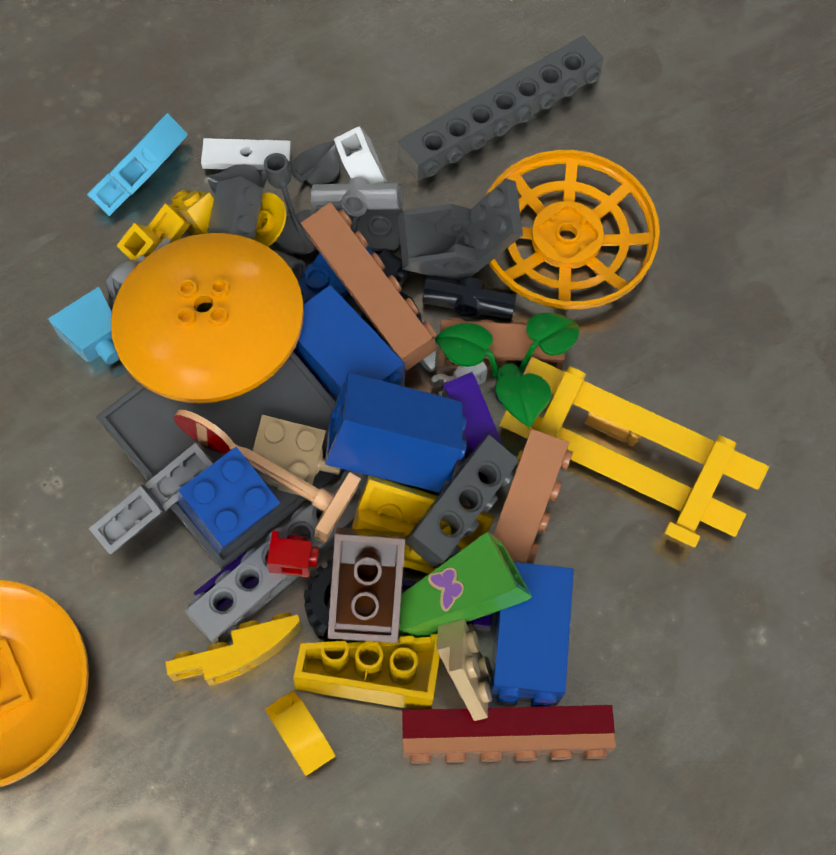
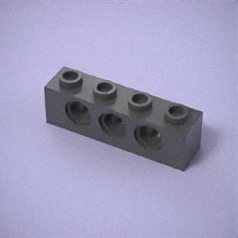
M488 435L475 447L406 537L405 544L434 568L459 553L461 548L457 544L463 536L468 538L480 524L476 518L482 510L487 513L498 499L495 493L499 487L505 488L512 481L516 473L513 471V468L519 462V459ZM478 472L485 474L488 484L480 481ZM459 496L468 500L470 509L462 507L459 502ZM440 521H444L450 526L451 535H447L441 530Z

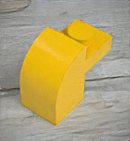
M165 203L148 226L134 222L116 246L130 260L137 261V258L141 255L145 257L150 255L165 238H168L171 242L179 240L191 224L173 206Z
M294 690L265 708L266 713L305 776L335 757L333 750L315 720Z

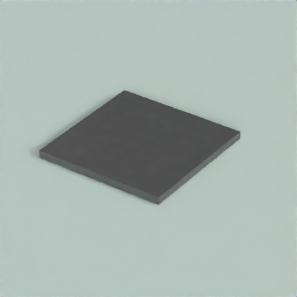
M293 351L284 365L271 378L240 396L218 402L188 403L165 398L138 384L98 414L96 419L147 481H149L197 442L183 432L175 423L173 418L178 410H187L207 419L224 431L234 444L253 451L262 415L326 430L322 445L323 458L326 459L329 420L336 402ZM205 447L215 461L225 455ZM340 468L339 474L343 472L345 469ZM319 470V473L314 478L313 486L321 489L338 475ZM267 485L280 504L268 517L220 554H217L178 503L174 504L171 510L218 567L223 570L304 504L307 499L300 495L277 490L278 487Z

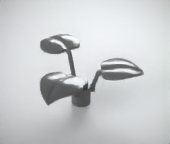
M335 141L314 146L300 153L294 159L292 166L285 155L280 153L270 154L264 160L265 170H261V175L255 167L247 164L234 165L219 173L207 175L208 183L214 194L217 182L240 176L264 188L268 179L271 186L282 189L290 216L286 217L285 226L276 243L286 251L306 254L311 253L316 247L307 236L301 222L313 215L314 212L312 210H303L295 214L287 189V185L291 181V174L300 182L307 180L312 186L313 184H330L338 177L341 165Z

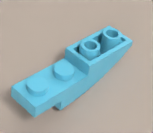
M166 113L86 195L107 216H110L157 170L188 134Z

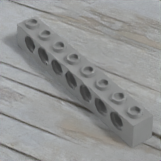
M345 470L341 475L342 479L335 485H327L323 488L334 494L349 472L361 478L356 491L359 498L348 504L326 543L314 538L315 529L319 521L318 518L322 515L323 511L312 504L309 507L305 505L299 508L293 514L290 523L284 528L278 527L273 531H279L280 538L284 539L288 535H308L312 545L320 547V559L334 547L336 528L352 529L357 504L368 475ZM271 533L266 539L267 542L258 550L253 548L242 557V563L233 571L227 570L216 579V585L207 593L201 592L189 602V608L185 612L212 645L224 642L232 635L231 631L239 629L238 626L247 622L299 577L269 573L267 558ZM248 577H257L259 579L258 585L252 589L242 587L244 580ZM229 598L233 600V605L229 610L218 611L216 609L218 602L222 599Z

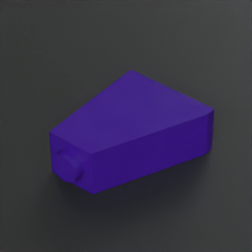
M473 372L443 384L442 397L462 402V416L466 417V426L462 434V439L466 440V451L464 454L466 459L488 435L503 446Z

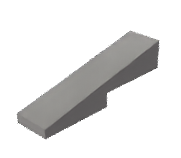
M201 442L194 443L151 480L138 487L104 515L89 530L110 555L176 504L178 489L215 463V459Z

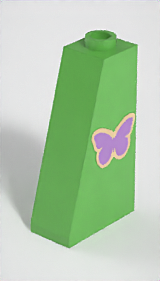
M486 532L401 594L399 630L417 638L427 637L438 633L439 625L462 619L465 622H469L525 602L532 598V595L504 543Z

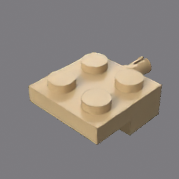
M262 415L253 452L313 485L314 478L319 473V470L339 475L340 468L325 465L322 445L326 430ZM256 471L266 485L278 487L277 490L299 495Z
M464 619L439 625L437 652L461 698H463L473 720L477 721L488 718V702L492 701L488 677L492 676V668L488 657L482 656L480 652V643L475 626L466 624Z

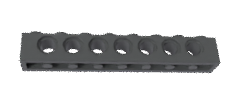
M583 35L398 140V158L417 182L425 177H431L440 168L449 163H456L471 150L480 149L490 139L504 135L514 125L528 121L533 114L542 109L550 108L557 100L564 96H571L578 88L587 83L595 82L601 75L604 57Z

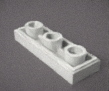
M203 138L202 169H227L234 165L247 164L255 167L257 170H265L264 160L270 154H283L290 161L291 141Z

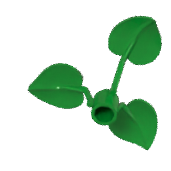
M539 313L533 316L527 323L526 334L534 342L530 345L520 367L514 364H505L500 369L497 367L493 352L488 349L493 343V336L482 326L472 323L450 326L436 336L435 342L450 361L460 366H476L483 362L486 355L492 368L491 375L496 377L495 394L499 401L512 416L527 427H531L536 418L547 407L551 398V388L547 381L536 374H524L534 350L540 346L541 350L547 355L563 354L576 343L580 330L579 325L570 318L555 313Z

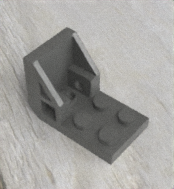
M505 178L472 209L454 204H446L403 211L398 216L402 269L454 281L466 277L471 278L523 235L516 181Z

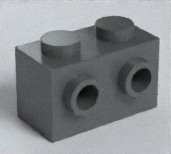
M241 176L217 182L207 233L234 234L254 240L264 188Z

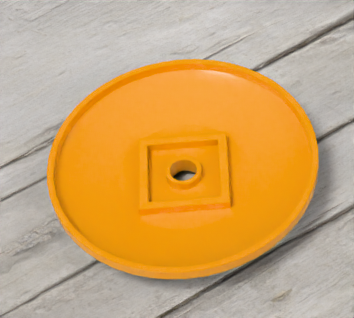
M198 234L164 245L144 258L131 271L121 285L111 314L112 340L115 350L126 370L136 381L150 391L165 398L181 402H218L253 390L271 378L284 365L295 349L301 334L304 304L301 289L293 271L269 247L253 239L234 234ZM202 303L213 304L212 308L207 312L196 311L197 307Z
M0 580V787L14 783L33 773L58 752L72 733L82 713L89 680L86 648L76 624L68 613L43 592L28 585L7 580Z

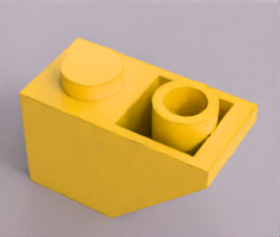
M185 189L176 193L171 198L172 203L170 205L191 224L188 230L193 235L206 234L214 202L211 193L196 190L186 191Z

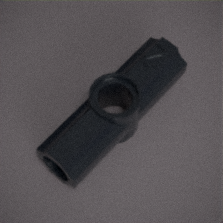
M427 276L422 303L452 308L457 314L464 317L472 318L485 314L512 319L517 293L487 287L481 280L466 277L460 279V281Z

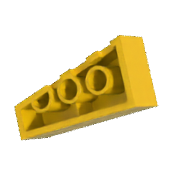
M431 634V637L420 638L401 636L398 639V643L374 641L347 643L346 640L300 644L293 676L295 690L412 710L432 709L440 655L437 652L438 634Z

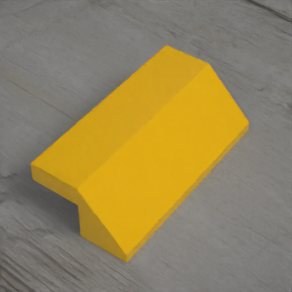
M369 475L357 504L352 529L405 532L406 539L438 496ZM461 504L465 509H470V506ZM482 511L476 520L480 524L468 538L463 536L457 544L461 548L460 551L486 532H489L494 520L492 513ZM440 521L441 530L445 534L451 535L450 526L446 522ZM405 544L404 567L430 574L443 564L441 563L434 568Z

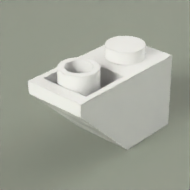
M360 126L334 138L341 160L351 179L363 177L370 183H388L372 141Z

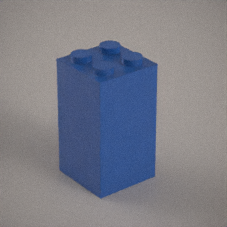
M331 285L304 304L303 326L293 351L335 402L348 372L405 387V363Z
M348 372L330 415L325 465L440 492L445 481L451 480L457 459L462 460L466 451V440L462 439L466 426V417L462 416V402Z
M237 446L178 489L177 503L217 554H220L263 521L280 504L279 500Z
M514 562L532 598L497 611L492 676L490 680L492 698H497L496 703L502 705H517V701L531 702V707L557 705L566 692L574 569Z

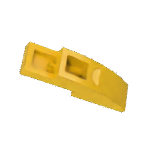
M286 612L273 616L272 621L259 624L258 621H249L242 623L238 626L239 629L231 631L233 645L228 646L227 642H221L208 646V651L194 654V651H184L174 655L173 660L165 661L167 674L173 682L204 674L205 681L209 686L247 673L277 654L302 629L299 615L292 616L291 613Z

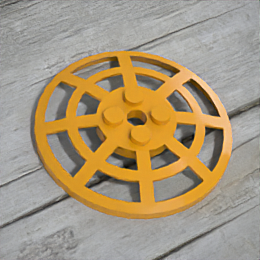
M553 150L537 153L511 165L498 176L489 188L487 194L505 178L516 181L517 191L521 195L518 199L520 213L528 205L537 215L533 228L522 226L523 235L520 237L532 240L536 253L523 260L514 242L508 247V251L516 263L515 266L503 271L495 258L489 262L490 267L501 281L514 292L530 301L546 307L563 310H583L600 307L616 301L629 293L642 281L652 265L658 249L660 235L659 219L654 203L646 189L631 173L607 158L577 150ZM566 164L565 181L548 182L530 189L521 177L526 172L540 167ZM578 166H584L600 171L615 179L621 185L608 196L593 186L576 182ZM564 191L563 201L550 204L547 207L538 199L539 196L547 193ZM578 192L590 196L601 204L591 210L587 206L575 202V193ZM630 193L643 211L648 233H629L626 217L618 204ZM610 212L618 225L620 234H604L600 219ZM564 230L574 233L575 238L570 240L561 237L560 232ZM648 244L642 266L629 282L615 273L624 262L629 246ZM601 246H619L617 256L609 267L596 258ZM545 261L559 268V281L545 277L533 269ZM587 265L597 274V276L587 280L571 282V269ZM526 274L540 284L558 289V300L535 294L517 284L514 280ZM604 281L618 290L599 299L571 301V290L590 288Z

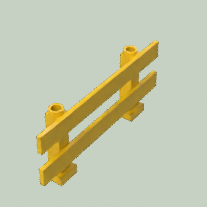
M531 357L524 374L532 373L542 377L549 384L551 394L554 397L544 418L538 416L531 427L521 423L507 410L499 426L528 439L531 429L565 440L569 442L567 450L573 451L571 460L680 511L676 522L668 521L663 532L687 545L696 547L701 536L695 533V530L700 521L736 537L746 513L712 498V495L723 474L758 490L770 466L735 451L734 448L737 443L728 438L718 435L716 441H713L584 381L586 373L569 366L567 371L564 372ZM574 404L702 464V469L693 487H688L563 428L562 426L572 405ZM520 450V452H519V454H518V456H517V458L519 459V462H520L521 456H522V454H523V451H522V450Z

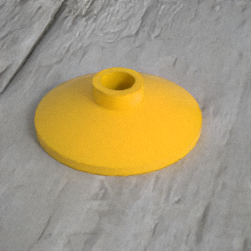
M263 193L254 240L269 247L282 233L287 212L286 206L279 196L273 193Z

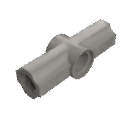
M354 177L349 180L348 184H313L311 204L313 210L318 211L331 202L336 210L343 209L346 214L358 217L365 214L366 210L402 209L403 188L402 184L370 183L363 177Z

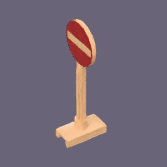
M178 410L173 418L183 432L213 451L227 454L237 446L256 471L313 502L312 505L323 511L314 533V538L323 543H326L359 487L358 484L361 478L349 472L334 494L323 488L318 489L255 452L234 444L230 437L219 427L193 412Z

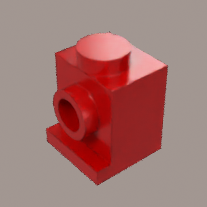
M272 531L267 558L269 573L310 577L311 567L318 566L320 547L313 546L312 542L307 541L305 537L288 535L284 539L280 538L279 531Z

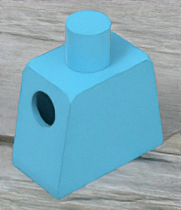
M99 287L48 318L56 334L87 362H92L101 356L107 365H111L120 359L112 340V311Z

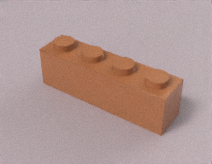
M451 318L449 320H441L440 332L450 326L461 323L476 324L488 330L493 336V343L488 349L493 352L499 369L505 364H514L520 367L530 345L534 342L526 334L527 324L520 321L510 323H495L492 320L470 322L459 318ZM439 346L438 367L457 368L460 366L450 361ZM540 346L534 350L531 356L562 370L565 361V353L550 356L545 354ZM485 355L483 362L488 370H492L490 361Z
M534 429L530 431L493 534L494 537L504 543L513 562H529L532 564L540 546L534 543L538 531L545 532L551 515L545 512L549 499L556 501L562 484L556 481L560 468L567 470L573 451L567 450L569 442Z

